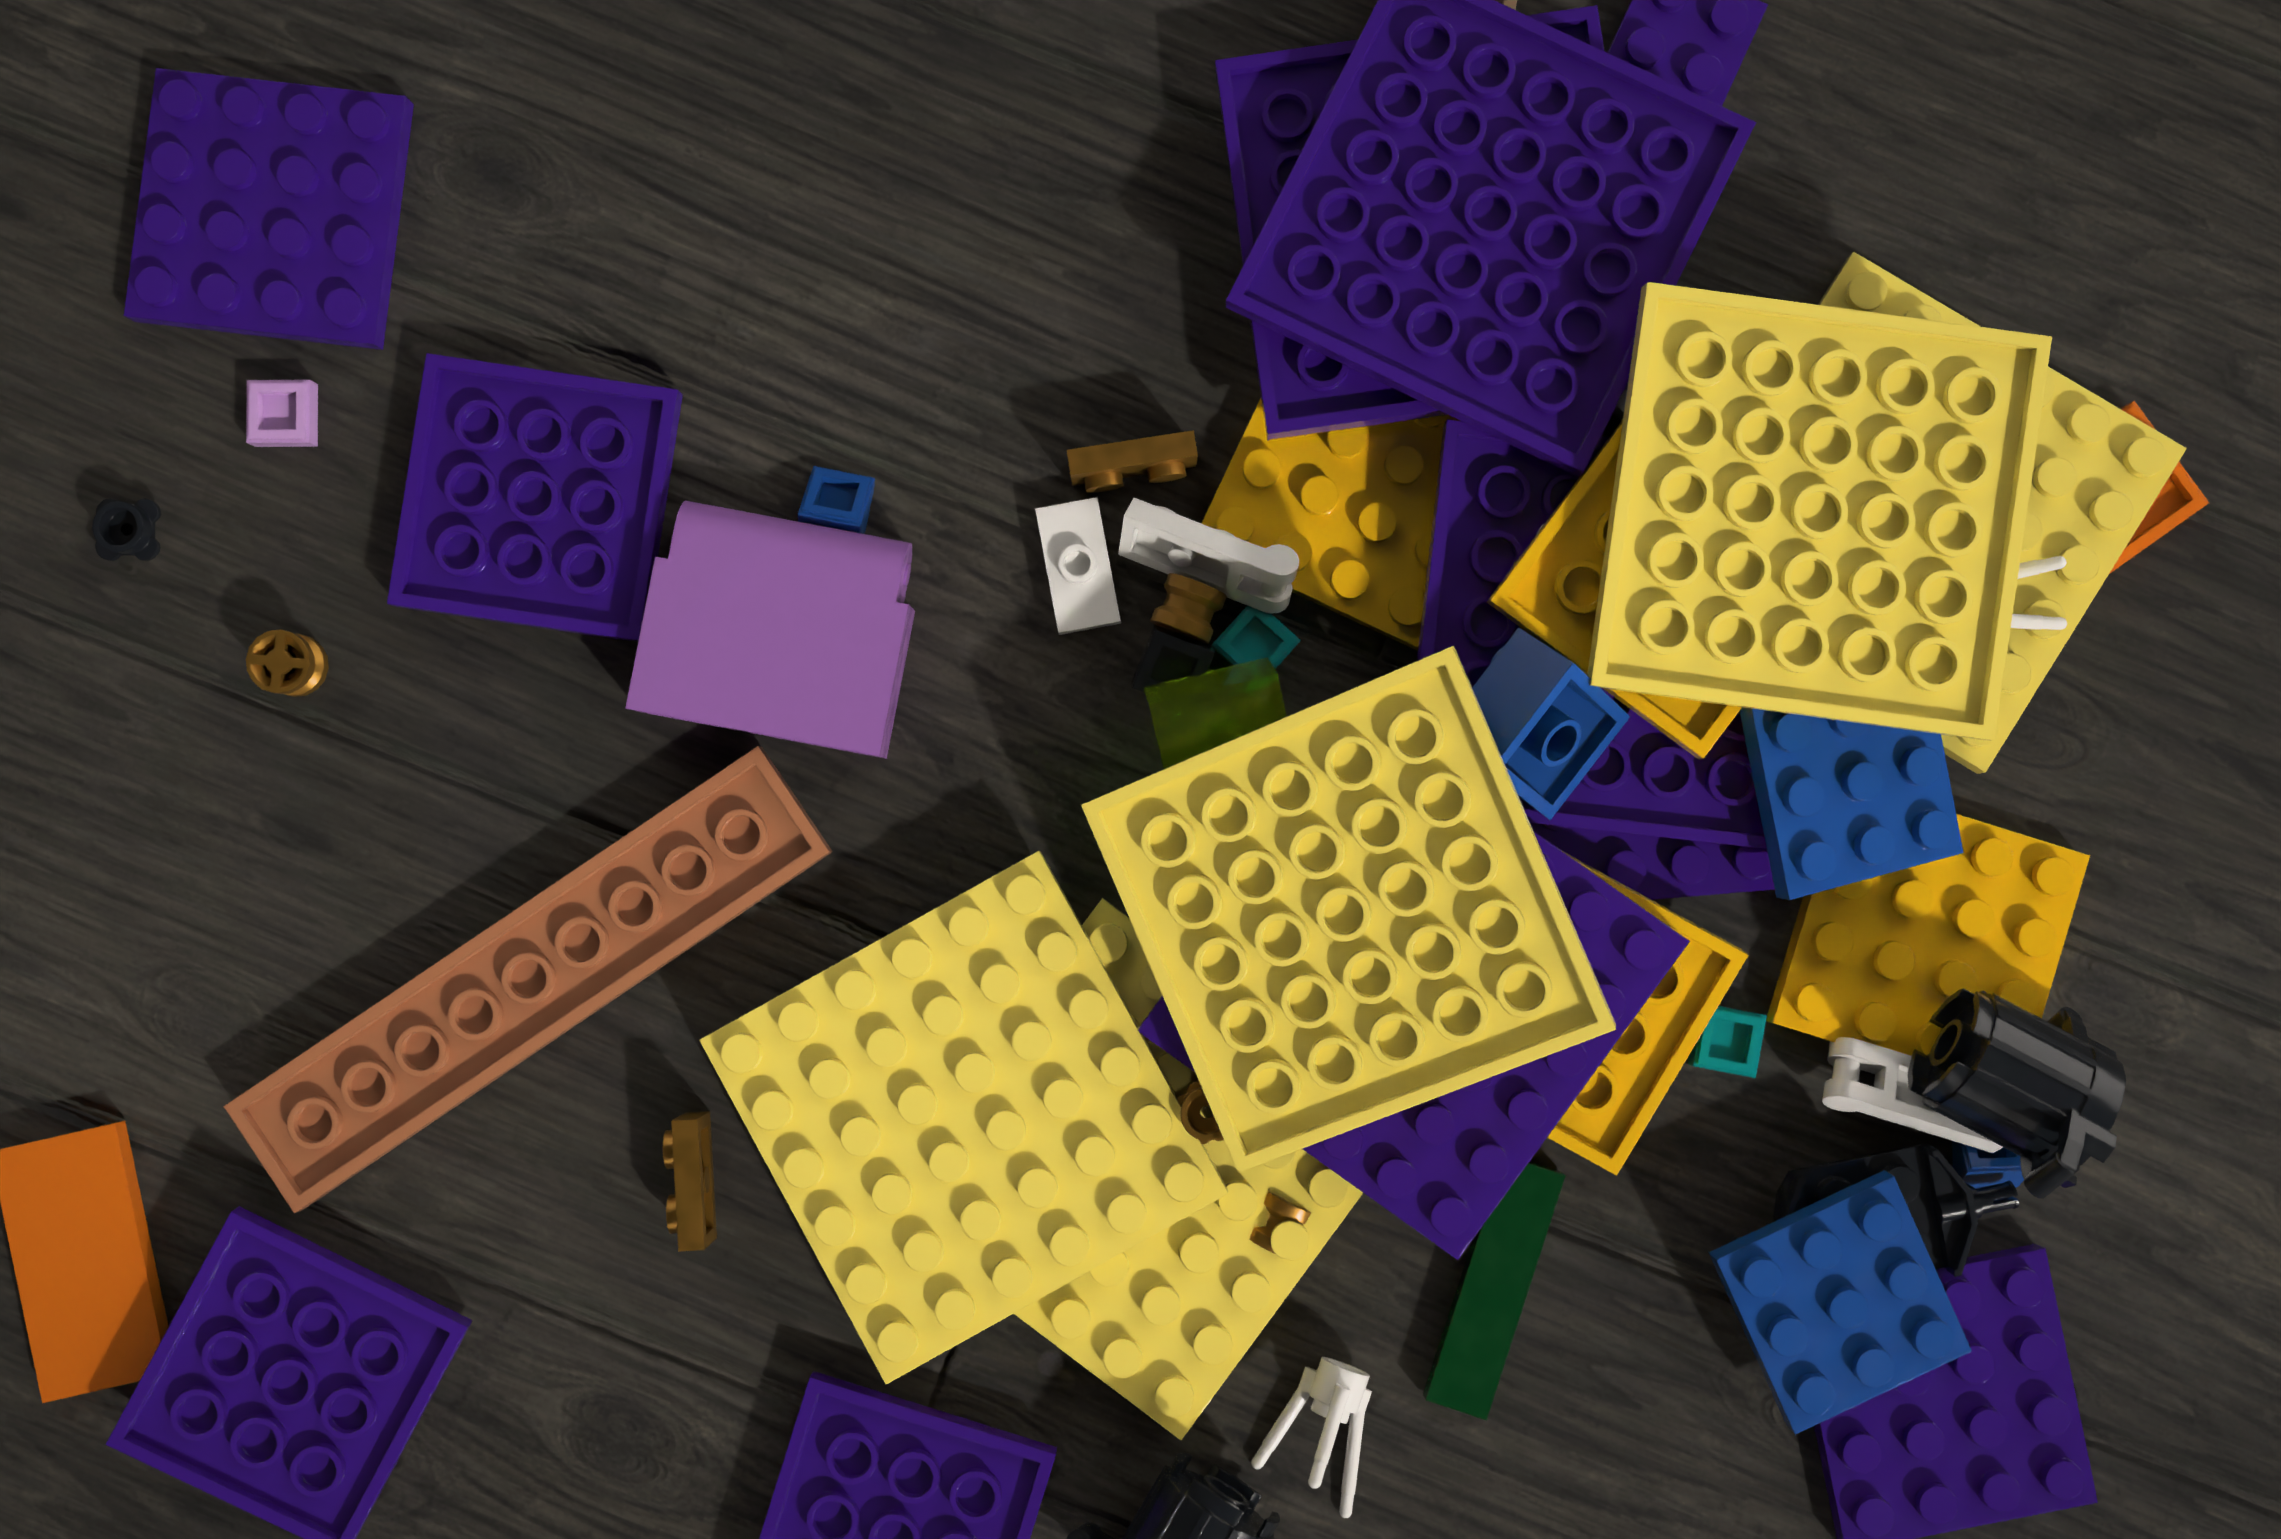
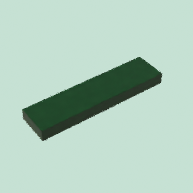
M1529 1162L1474 1237L1425 1385L1423 1396L1426 1401L1487 1421L1566 1175L1562 1172Z

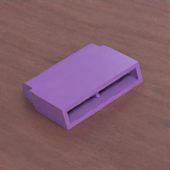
M684 501L676 517L668 559L655 557L625 708L641 713L887 759L915 610L909 604L904 603L911 572L912 543Z

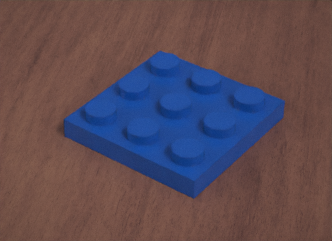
M1744 707L1740 709L1776 898L1792 900L1964 853L1941 734Z
M1885 1170L1709 1252L1786 1426L1795 1435L1972 1352L1895 1177Z

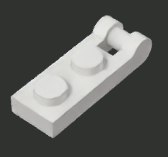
M1133 498L1124 514L1118 553L1120 556L1163 573H1174L1202 582L1227 595V598L1271 614L1279 613L1289 605L1292 593L1291 583L1296 578L1300 561L1298 554L1288 546L1278 544L1263 548L1237 538L1225 530L1211 528L1180 516L1166 507L1155 506L1137 498Z
M1839 1037L1835 1042L1830 1041L1827 1060L1833 1066L1832 1079L1826 1080L1824 1083L1822 1098L1823 1104L1827 1107L1842 1112L1858 1111L1991 1153L2003 1148L1923 1105L1922 1096L1908 1088L1907 1074L1911 1055L1850 1037ZM1860 1070L1875 1074L1874 1087L1859 1082Z

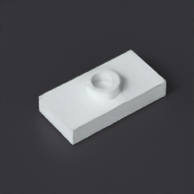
M1098 498L1036 508L1035 511L1059 635L1121 624Z

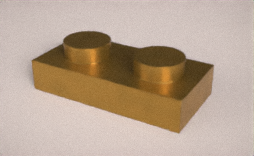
M1194 430L1067 450L1072 486L1085 484L1086 492H1104L1118 489L1124 486L1123 478L1148 474V480L1151 483L1178 480L1186 477L1185 468L1196 467L1198 457Z
M710 1111L689 1112L680 1115L671 1121L672 1130H666L663 1137L664 1164L666 1169H674L675 1194H670L667 1199L666 1220L669 1233H677L678 1252L705 1250L717 1239Z

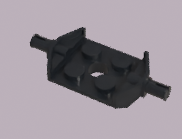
M1922 1143L1788 1171L1776 1193L1773 1221L1771 1223L1885 1170L1895 1177L1935 1269L1945 1267L1948 1272L1956 1277L1962 1275L1978 1226V1218H1981L1982 1214L2011 1208L2016 1209L2019 1207V1200L2013 1197L2018 1196V1192L2011 1181L1980 1188H1974L1965 1183L1938 1149L1928 1143ZM1732 1237L1731 1242L1741 1237Z

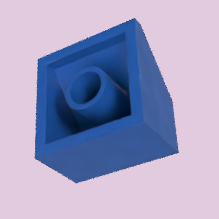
M1518 627L1505 646L1494 655L1489 667L1472 689L1519 798L1551 820L1630 716L1600 687L1590 686L1591 679L1576 664Z

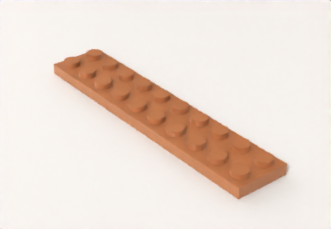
M757 746L226 1104L224 1108L295 1214L328 1194L833 851L763 747Z

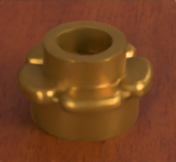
M1199 1080L1191 1083L1187 1088L1188 1092L1177 1098L1181 1106V1121L1185 1130L1194 1138L1199 1139L1201 1144H1207L1211 1140H1224L1214 1115L1212 1114L1209 1118H1204L1200 1114L1201 1108L1209 1106V1103Z

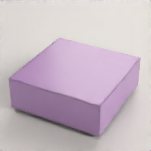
M247 380L246 443L254 447H318V384L311 380Z

